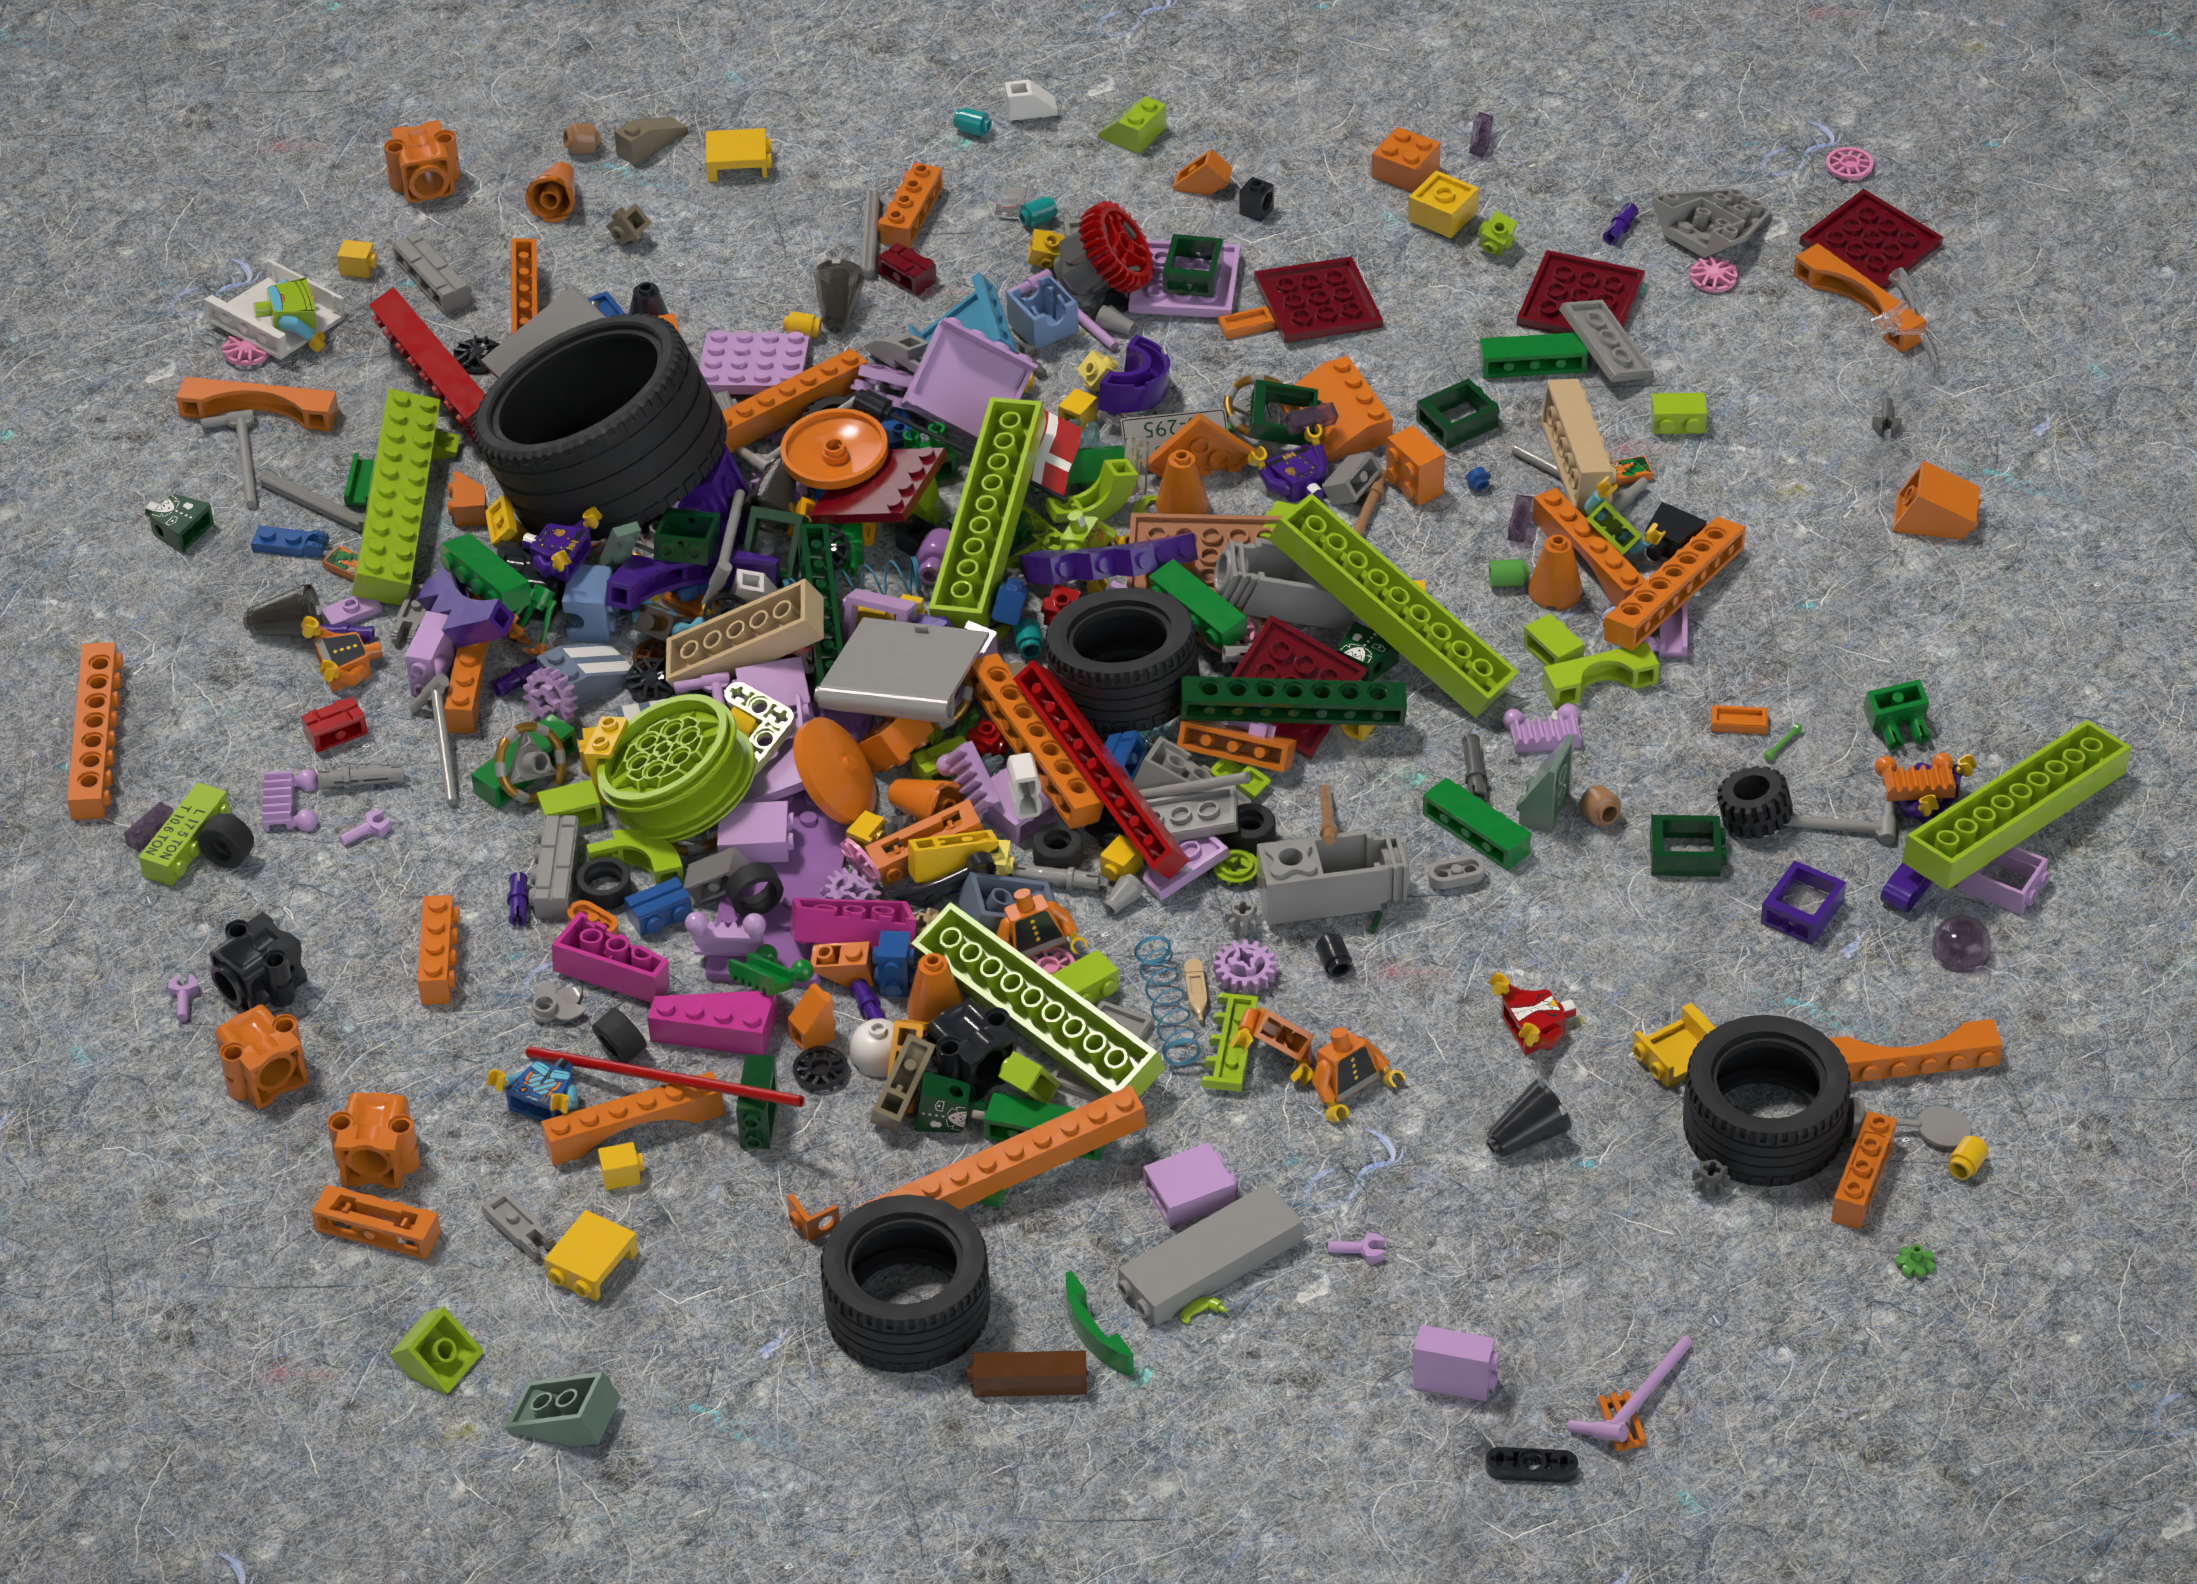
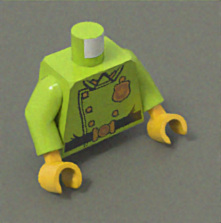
M1076 510L1068 514L1069 526L1060 538L1062 550L1113 546L1112 541L1115 545L1129 544L1130 534L1120 537L1117 535L1116 530L1104 524L1099 518L1084 516L1082 511ZM1105 578L1096 581L1080 580L1087 583L1086 588L1090 594L1103 591V588L1108 586Z

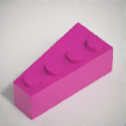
M793 898L790 932L793 939L801 944L870 941L873 949L874 946H879L881 931L910 932L911 943L915 940L916 918L907 901Z
M581 911L578 912L552 943L554 972L653 1003L655 996H663L670 987L669 960L642 945H632L629 943V938L622 934L614 935L607 931L606 925L599 921L596 923L589 921L588 915Z
M746 991L655 996L647 1017L650 1041L740 1054L765 1055L778 1017L777 994L767 996L766 992Z

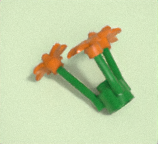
M535 584L533 589L530 588L531 604L519 624L515 623L519 619L518 615L525 607L512 612L515 618L507 633L511 639L516 638L520 644L531 645L533 642L528 639L529 636L523 634L525 631L524 626L535 608L543 612L546 607L547 610L539 643H536L535 649L522 648L523 652L530 656H539L546 652L547 645L545 643L553 609L557 601L553 600L555 593L539 584Z

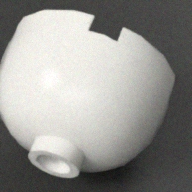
M883 1018L871 1019L863 1022L854 1031L850 1040V1058L853 1066L855 1064L859 1067V1072L871 1077H887L894 1026L893 1021Z

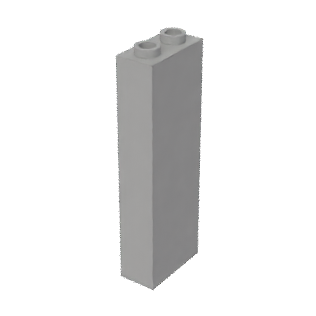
M1266 1183L1119 1267L1118 1290L1124 1298H1129L1135 1304L1138 1313L1143 1318L1147 1317L1156 1326L1182 1311L1192 1301L1212 1294L1302 1242L1303 1220Z

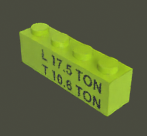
M199 782L196 783L140 854L139 862L143 877L173 886L177 879L184 875L188 865L201 852L198 845V836L201 830L213 816L219 813L230 814L231 806L227 791Z

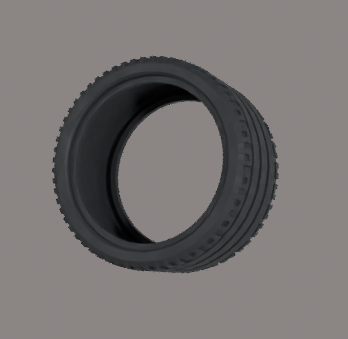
M642 313L620 314L593 320L571 328L540 344L521 357L516 363L512 364L494 382L495 384L488 389V392L483 396V400L480 401L479 407L476 409V415L473 418L474 422L472 424L473 437L480 453L503 493L512 501L513 510L518 519L530 534L538 536L544 527L550 523L558 525L575 524L583 518L586 510L596 507L601 513L602 518L598 520L599 525L596 529H590L591 542L609 538L612 528L636 521L640 526L681 501L712 470L713 465L717 463L718 457L722 454V449L725 446L724 442L727 439V424L722 410L682 336L674 325L667 320L665 321L664 318H659L655 315L651 316L650 314L643 315Z

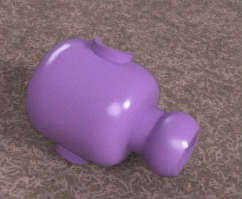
M939 528L928 532L922 539L915 556L919 564V577L926 584H936L951 533L948 529Z

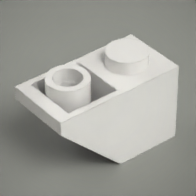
M1031 80L1005 82V102L1009 121L1058 115L1055 97Z
M737 569L730 594L739 596L747 603H750L778 589L764 573ZM736 602L734 608H738L742 605Z

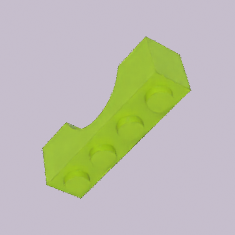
M1644 642L1633 651L1623 647L1544 666L1542 687L1555 709L1566 703H1580L1583 690L1590 684L1598 681L1620 682L1632 690L1658 684L1659 662L1648 642Z

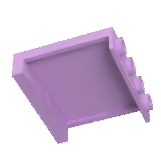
M944 317L938 322L900 406L933 423L940 422L945 425V429L977 444L990 397L1020 399L1032 372L1037 369L1038 365L1033 363L1032 358L1022 353L1017 355L1010 351L1006 344L999 341L992 342L986 338L983 332L976 329H967L962 326L963 323L953 317Z
M800 694L796 695L797 710L792 711L796 720L794 730L763 769L754 776L747 793L739 803L772 802L805 790L796 768L793 742L798 728L802 724L814 719V714L810 704H805ZM776 717L778 724H779L781 721H784V722L788 721L787 718H785L784 720H781V719H779V718ZM769 736L763 737L759 740L758 744L760 746H768L772 743L773 738Z

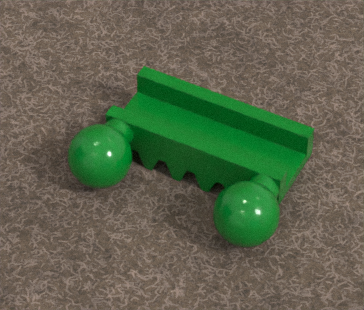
M354 453L344 493L346 507L366 508L374 460L360 459L359 453Z
M763 944L757 948L755 953H748L746 963H741L734 959L728 960V972L732 981L738 980L739 984L745 983L746 987L752 986L753 990L759 989L760 993L766 992L767 996L792 989L795 980L798 982L809 981L813 977L814 967L806 959L795 961L790 969L777 964L778 952L770 944Z

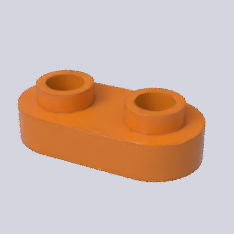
M580 900L568 907L569 923L581 911L588 915L589 921L593 923L599 921L607 926V931L616 936L618 935L617 918L589 901Z

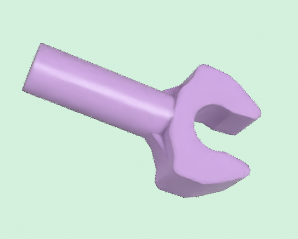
M1227 721L1230 725L1248 730V734L1265 738V735L1270 737L1275 735L1276 726L1269 722Z
M383 810L369 811L365 813L366 821L364 824L340 835L339 840L345 846L369 833L383 837L392 828L390 818L384 820Z
M189 974V982L184 986L179 985L177 975H174L168 983L170 996L177 997V1020L181 1022L188 1020L189 997L199 993L198 982L193 974Z
M1367 1233L1361 1242L1328 1240V1253L1360 1254L1366 1264H1376L1384 1260V1250L1371 1249L1385 1248V1238L1379 1234Z

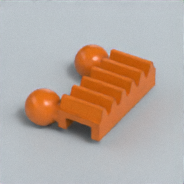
M1940 752L1934 755L1931 760L1930 770H1927L1925 765H1922L1919 770H1915L1914 766H1910L1907 771H1904L1902 766H1899L1897 769L1895 759L1887 755L1879 757L1875 762V772L1878 776L1882 777V783L1886 788V801L1919 800L1926 795H1935L1936 799L1955 798L1956 787L1952 774L1954 760L1948 753Z

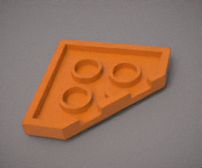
M1198 413L1145 459L1144 465L1147 470L1163 478L1169 455L1177 450H1186L1194 455L1200 475L1204 476L1212 475V471L1227 469L1228 473L1238 472L1249 463L1248 455L1251 451L1256 456L1257 454L1255 448Z

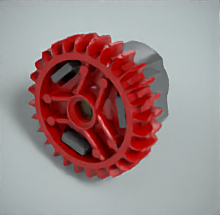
M1102 201L1090 207L1080 218L1079 230L1059 242L1060 255L1054 259V271L1060 284L1072 295L1091 293L1096 295L1104 293L1113 287L1117 292L1121 291L1123 294L1131 293L1145 286L1153 278L1155 262L1151 258L1154 254L1150 252L1151 245L1146 241L1147 236L1143 235L1142 228H1139L1137 225V220L1131 218V213H1126L1125 208L1119 207L1118 203Z

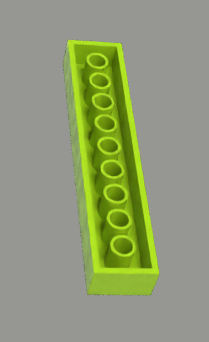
M388 388L378 435L352 596L402 606L406 595L409 593L440 399Z
M990 397L929 605L930 616L936 618L945 616L954 628L965 629L964 627L968 621L986 628L989 626L1046 425L1042 401Z
M1312 493L1279 519L1268 540L1475 718L1479 717L1508 690L1519 671Z
M2085 720L1909 833L1906 837L1902 862L1947 891L2124 775L2132 747L2089 720Z
M951 902L911 943L919 959L930 953L944 956L947 959L958 988L987 1010L993 1007L1007 1010L1010 1015L1011 1028L1104 1096L1131 1085L1139 1098L1166 1069L1156 1050Z

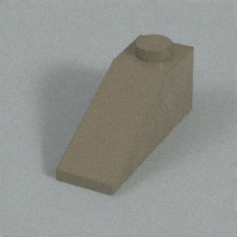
M672 117L632 120L614 131L617 155L630 164L635 165L686 133L688 127Z
M908 1033L872 1110L871 1123L898 1134L936 1045Z

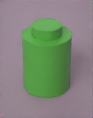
M1522 559L1489 561V583L1491 588L1524 586V580H1529L1528 564H1523Z

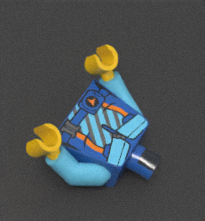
M558 1058L553 1066L536 1061L527 1069L513 1075H506L503 1071L496 1069L489 1070L486 1085L495 1086L494 1088L498 1092L506 1091L508 1109L538 1121H544L567 1114L570 1111H575L578 1108V1089L574 1085L573 1076L570 1073L572 1065L564 1058Z

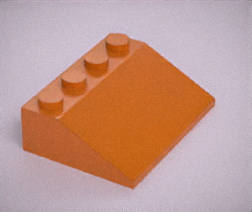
M1348 355L1324 362L1293 384L1295 386L1318 389V400H1322L1320 415L1316 416V422H1320L1322 427L1319 442L1324 445L1328 462L1387 444V437L1393 435V418ZM1279 404L1286 416H1288L1289 406ZM1299 407L1298 420L1294 427L1305 428L1306 408Z

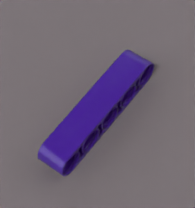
M1902 862L1886 882L1881 892L1880 900L1903 912L1909 913L1933 882Z

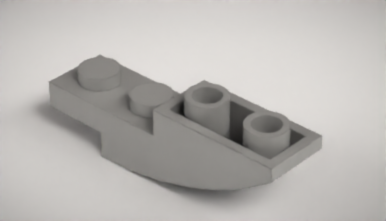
M897 333L865 345V350L894 369L906 367L915 373L929 342L914 335Z

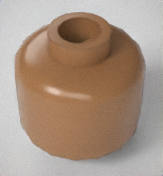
M573 122L568 128L564 129L563 145L565 148H568L571 154L591 155L595 152L596 147L601 144V133L596 130L593 123Z
M1601 785L1592 786L1587 789L1579 802L1581 814L1598 827H1605L1614 823L1620 815L1622 806L1620 799L1607 787Z

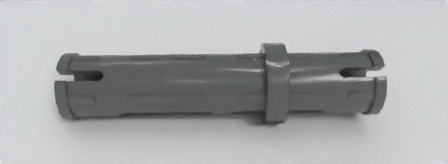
M1470 733L1467 734L1468 743L1466 736L1462 738L1467 771L1465 783L1468 784L1471 794L1477 798H1481L1482 795L1483 801L1486 802L1488 799L1486 791L1487 774L1483 770L1480 738L1478 735Z

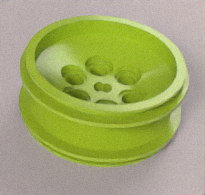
M701 694L675 696L651 705L628 721L610 759H599L597 767L598 787L604 800L610 806L617 809L618 819L625 829L642 830L641 836L650 840L666 839L669 843L695 836L712 827L739 804L754 778L756 767L755 752L748 737L737 729L733 714L723 703Z

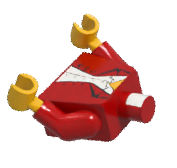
M1496 972L1489 980V984L1493 985V995L1503 996L1501 1017L1524 1055H1528L1541 1048L1551 1050L1565 1035L1566 1019L1577 1014L1575 1004L1571 999L1557 1003L1552 993L1547 989L1537 991L1519 989L1509 984V979L1500 972Z

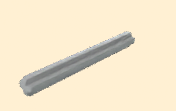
M869 190L866 193L861 275L864 278H872L875 275L877 226L880 207V192L878 190Z
M264 471L259 475L260 485L357 531H362L365 516L269 471Z

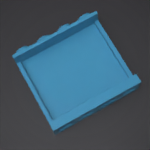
M980 272L971 278L975 291L922 332L912 324L908 326L911 335L930 342L938 322L944 317H953L963 323L962 326L967 329L979 330L992 342H1002L1009 347L1010 351L1016 352L996 287Z

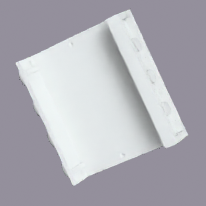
M269 259L267 260L268 278L229 302L210 295L204 299L206 320L242 340L244 339L246 342L281 360L308 343L309 340L304 339L297 333L274 328L270 316L255 318L253 303L267 301V288L269 286L275 285L283 279L291 281L304 277ZM307 279L311 295L315 297L313 301L316 311L315 333L317 331L325 332L345 319L344 297Z

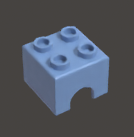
M1051 275L1038 280L1037 291L1029 298H1021L1020 288L1006 294L1008 323L1036 350L1043 349L1058 340L1066 339L1068 336L1079 331L1078 302Z
M581 565L570 581L566 583L562 607L564 613H572L571 617H569V628L565 629L567 641L608 643L611 632L617 631V616L615 614H620L621 608L606 605L607 580L613 575L612 566Z

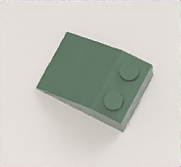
M1568 734L1540 765L1535 776H1530L1526 786L1525 795H1520L1516 806V811L1520 812L1519 824L1549 833L1553 831L1571 795L1574 735Z
M603 1372L528 1381L505 1425V1429L507 1432L572 1447L599 1444L621 1397Z

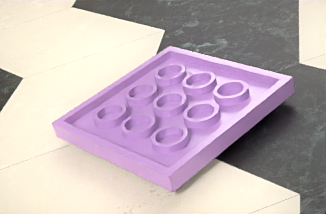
M1146 239L1147 243L1151 245L1150 252L1154 254L1151 259L1155 262L1153 266L1155 271L1149 283L1130 293L1129 313L1216 318L1232 314L1241 252L1240 244L1223 243L1224 259L1214 297L1210 298L1163 293L1162 272L1171 241ZM1177 256L1174 267L1209 271L1211 260Z
M716 330L707 332L699 369L713 394L726 390L729 394L756 395L805 371L810 337L798 331L790 332L789 334L776 333L774 331L751 333L749 331L724 332Z

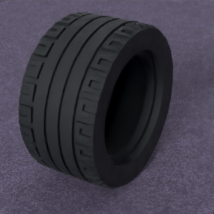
M1115 588L1094 592L1065 606L1052 619L1046 630L1045 647L1048 670L1051 671L1095 732L1108 734H1124V732L1132 730L1141 732L1170 722L1180 715L1181 676H1200L1195 627L1191 614L1181 603L1164 593L1141 588ZM1139 658L1127 662L1106 663L1118 659Z
M1755 1015L1723 1023L1706 1034L1697 1043L1689 1058L1683 1105V1128L1689 1145L1702 1161L1716 1159L1722 1166H1728L1727 1175L1730 1176L1731 1180L1747 1185L1764 1187L1784 1186L1814 1176L1824 1170L1830 1164V1161L1835 1159L1844 1141L1851 1084L1850 1071L1848 1070L1845 1057L1840 1053L1839 1048L1821 1031L1791 1018ZM1768 1083L1796 1092L1804 1098L1809 1106L1792 1116L1763 1118L1738 1110L1723 1096L1732 1089L1742 1085Z
M906 1194L883 1197L867 1202L848 1213L835 1225L830 1232V1236L825 1240L820 1266L827 1327L831 1331L832 1338L841 1346L842 1350L860 1363L887 1372L912 1373L927 1371L946 1365L961 1356L981 1336L989 1319L991 1304L987 1247L976 1224L954 1206L928 1196ZM905 1263H916L933 1267L951 1279L950 1283L935 1296L910 1304L887 1303L875 1299L861 1289L863 1283L879 1270Z

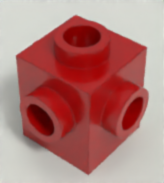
M1057 584L1054 585L1050 597H1045L1041 606V613H1044L1043 625L1049 626L1052 619L1065 606L1081 597V591Z
M982 719L976 727H972L969 730L967 742L973 741L983 764L988 762L986 767L993 769L1007 754L1009 743L997 726L985 719Z

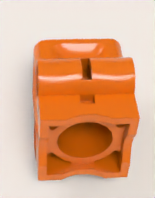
M440 120L425 122L415 127L402 126L391 128L392 139L384 144L390 188L397 192L404 191L406 201L410 203L452 195L455 191L454 182L461 177L455 133L447 129L442 130Z
M258 1005L234 1016L216 1029L215 1038L227 1092L232 1099L244 1100L248 1098L255 1108L259 1110L272 1103L278 1095L287 1091L297 1090L309 1083L304 1066L305 1057L298 1022L293 1015L281 1014L275 1017L265 1005Z
M381 1092L352 1093L349 1095L346 1111H337L330 1115L327 1120L335 1165L340 1169L342 1186L359 1187L366 1184H376L387 1189H401L404 1175L416 1171L421 1164L414 1121L410 1114L408 1100L402 1095Z

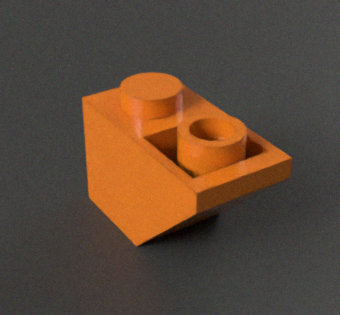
M453 471V482L448 483L449 498H453L448 500L449 516H454L455 527L487 525L485 511L488 509L485 487L463 473Z
M870 941L813 945L811 963L814 967V973L844 987L852 986V982L857 979H865L869 986H875L874 970L878 964H873V949Z
M816 983L810 985L788 1017L789 1038L802 1052L812 1047L825 1046L835 1040L834 1027L836 1022L832 1009L834 1001L827 991H823Z

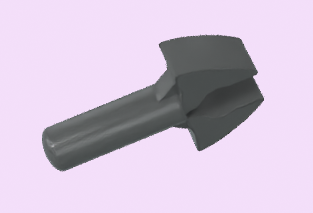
M1019 343V351L1032 358V362L1038 365L1033 373L1039 378L1044 377L1046 370L1033 359V357L1037 356L1036 348L1029 344Z
M1889 397L1882 400V417H1872V428L1880 437L1882 436V428L1885 425L1891 429V437L1895 436L1901 428L1902 418L1892 417L1893 400Z

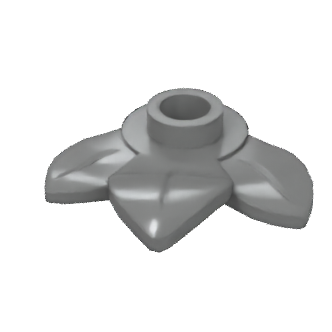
M551 980L542 983L535 990V999L530 1007L532 1017L541 1022H548L553 1019L571 1021L579 1018L585 1013V1008L578 1004L581 998V988L571 987L557 990Z

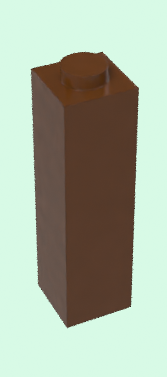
M1086 1350L973 1353V1366H967V1384L974 1385V1397L1087 1395Z

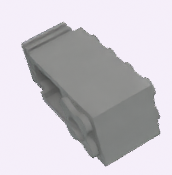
M1255 538L1252 544L1235 543L1233 540H1229L1217 559L1214 568L1215 590L1218 595L1231 605L1234 604L1236 607H1241V612L1244 615L1267 619L1272 615L1285 622L1345 631L1354 615L1350 609L1270 540Z
M1371 829L1338 833L1335 843L1331 846H1327L1321 836L1257 844V886L1267 925L1379 911L1381 910V903H1386L1388 900L1393 902L1397 901V899L1407 900V889L1410 886V867L1407 851L1403 843H1401L1399 833H1394V835L1390 836L1385 834L1382 837H1379V835L1372 836Z

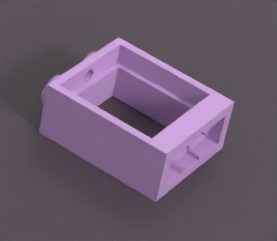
M856 588L845 596L842 602L844 622H842L840 629L843 648L856 629L858 606L896 614V621L911 623L916 618L917 602Z
M427 611L405 654L412 696H419L422 689L437 674L442 673L448 677L454 666L458 647L442 631L449 614Z
M2014 846L1991 861V863L2030 878L2022 891L1981 875L1987 865L1959 882L1957 889L2021 915L2027 905L2032 906L2039 887L2044 888L2050 875V872L2047 871L2048 859Z

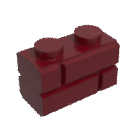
M896 242L889 250H885L878 256L879 275L916 296L936 283V264L934 261L917 254L910 247L906 248Z

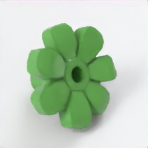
M973 708L969 713L966 711L961 718L962 721L958 723L953 732L954 737L960 735L966 737L972 727H976L977 719L980 716L979 710Z
M1918 1244L1912 1245L1911 1250L1903 1246L1899 1250V1255L1896 1256L1895 1264L1897 1267H1902L1901 1274L1905 1277H1910L1913 1272L1917 1278L1925 1277L1926 1272L1932 1273L1934 1271L1935 1263L1932 1262L1934 1254L1931 1250L1923 1252V1247Z

